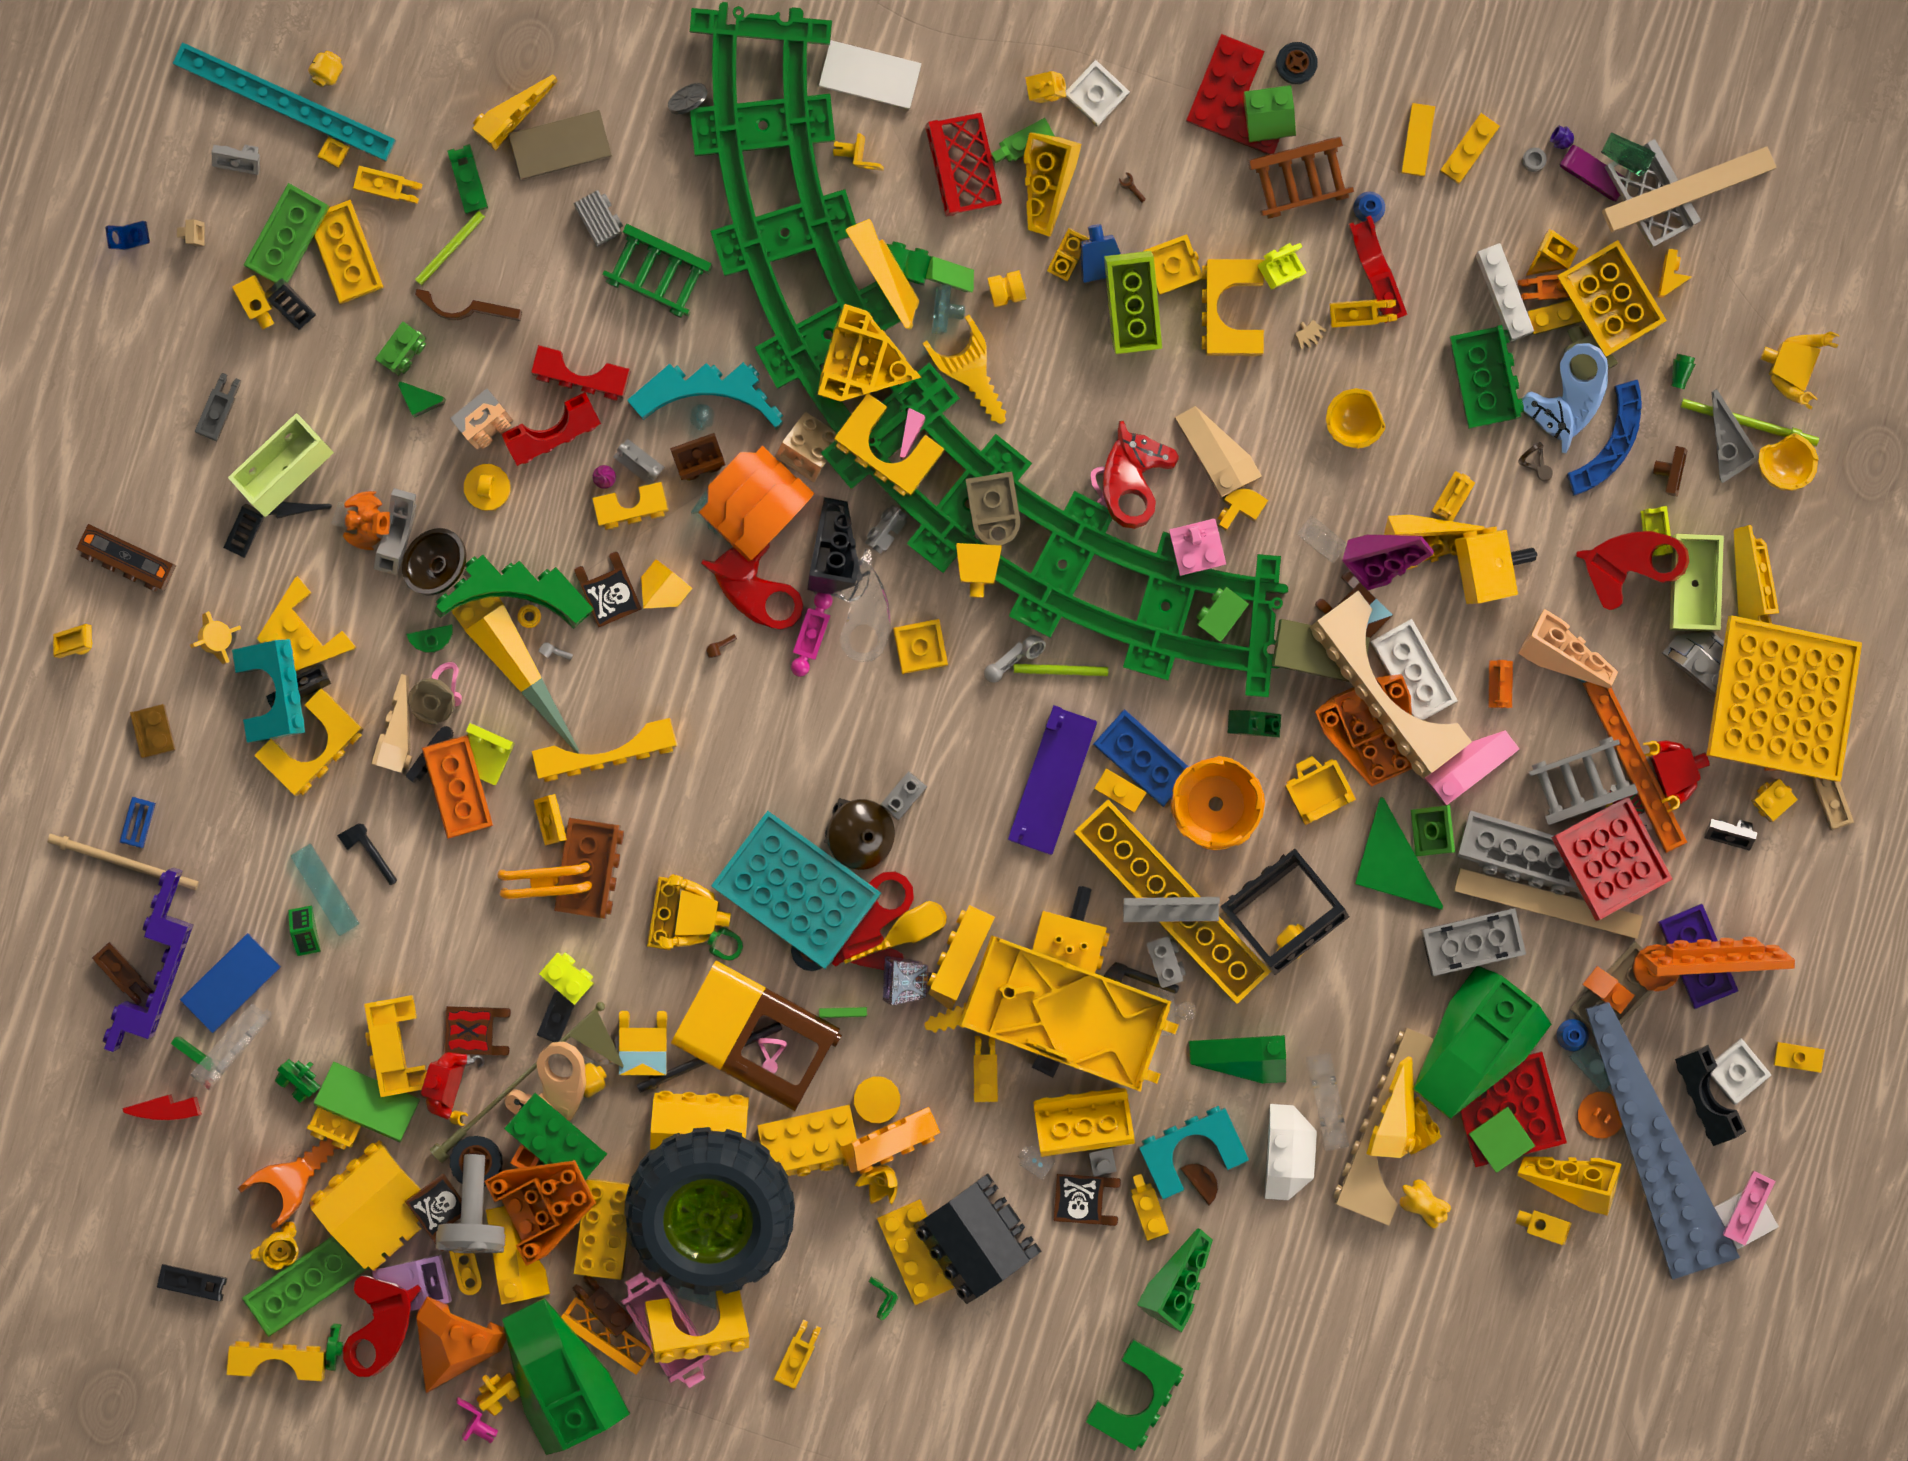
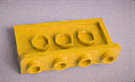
M1126 1088L1089 1091L1076 1095L1066 1094L1062 1097L1054 1098L1044 1097L1033 1102L1041 1157L1135 1144Z
M850 1105L757 1125L761 1144L770 1151L771 1157L776 1162L781 1163L788 1176L796 1174L799 1177L811 1174V1171L818 1169L820 1171H829L834 1169V1166L840 1164L848 1166L840 1147L857 1140Z

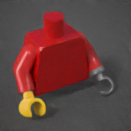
M447 1052L438 1061L429 1064L421 1096L426 1099L427 1109L430 1113L447 1120L450 1118L452 1124L465 1125L460 1123V1116L468 1117V1114L457 1110L452 1111L465 1066L474 1064L475 1060L480 1058L481 1063L478 1067L481 1068L484 1064L482 1055H474L470 1058V1055Z

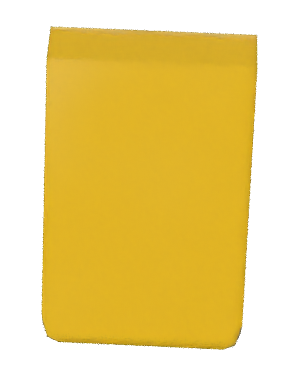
M1668 249L1665 252L1657 298L1665 297L1691 278V276L1674 273V270L1678 271L1681 257H1677L1678 250Z

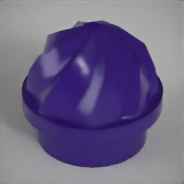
M1559 125L1553 131L1550 142L1556 148L1566 149L1573 145L1574 134L1567 126L1562 127Z

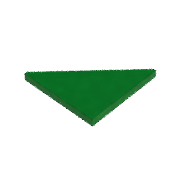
M1380 797L1355 884L1443 910V904L1383 797Z

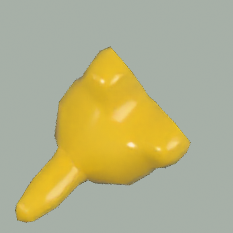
M1417 1179L1413 1181L1412 1187L1408 1185L1402 1186L1406 1195L1400 1198L1399 1203L1405 1211L1419 1214L1428 1226L1433 1229L1439 1226L1438 1223L1447 1221V1212H1450L1451 1206L1447 1202L1433 1196L1426 1182Z

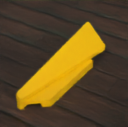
M870 219L845 229L904 327L910 330L913 327L912 322L919 299L883 239L879 241Z
M1751 525L1735 528L1734 548L1738 617L1772 624L1770 615L1779 613L1767 544L1762 538H1755Z

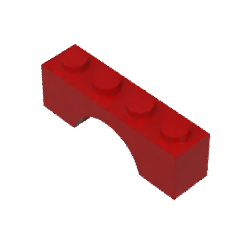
M538 345L531 373L536 376V380L549 383L551 379L558 381V386L572 389L573 385L582 388L581 392L595 395V391L605 393L604 398L617 401L618 397L624 398L631 371L629 368L606 363L599 372L593 375H577L566 367L561 351Z
M586 392L564 402L563 416L555 426L546 430H533L524 424H520L501 435L518 466L531 462L534 457L542 453L551 452L562 443L573 441L576 436L584 432L593 431L601 422Z

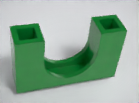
M1133 1338L1121 1360L1141 1371L1150 1379L1153 1386V1396L1150 1404L1140 1413L1126 1415L1096 1400L1085 1422L1135 1451L1137 1447H1143L1148 1438L1145 1434L1149 1426L1153 1428L1160 1417L1157 1412L1161 1406H1167L1172 1397L1169 1393L1173 1385H1179L1184 1374L1181 1373L1183 1368Z

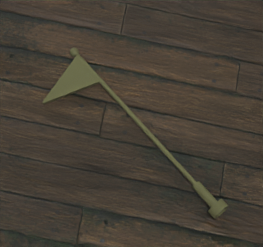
M598 1002L596 1008L559 1042H566L572 1037L623 1068L624 1065L598 1013L605 1009V1004ZM537 1062L464 1128H459L442 1145L436 1143L430 1148L435 1158L441 1163L448 1159L450 1156L447 1152L467 1135L466 1132L533 1072L537 1068Z

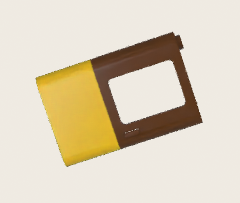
M716 960L675 1033L671 1044L787 1108L796 1111L831 1045L836 1047L842 1035L838 1033L840 1031L839 1027ZM762 1015L772 1018L818 1044L819 1048L798 1085L788 1082L742 1056V1049Z

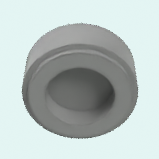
M1540 148L1528 149L1522 158L1523 166L1530 172L1540 171L1547 161L1546 154Z

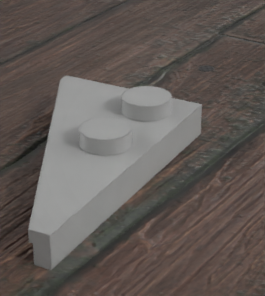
M1715 389L1711 392L1719 476L1721 482L1724 483L1758 461L1759 454L1719 391Z

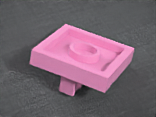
M1215 519L1169 529L1180 576L1226 565Z

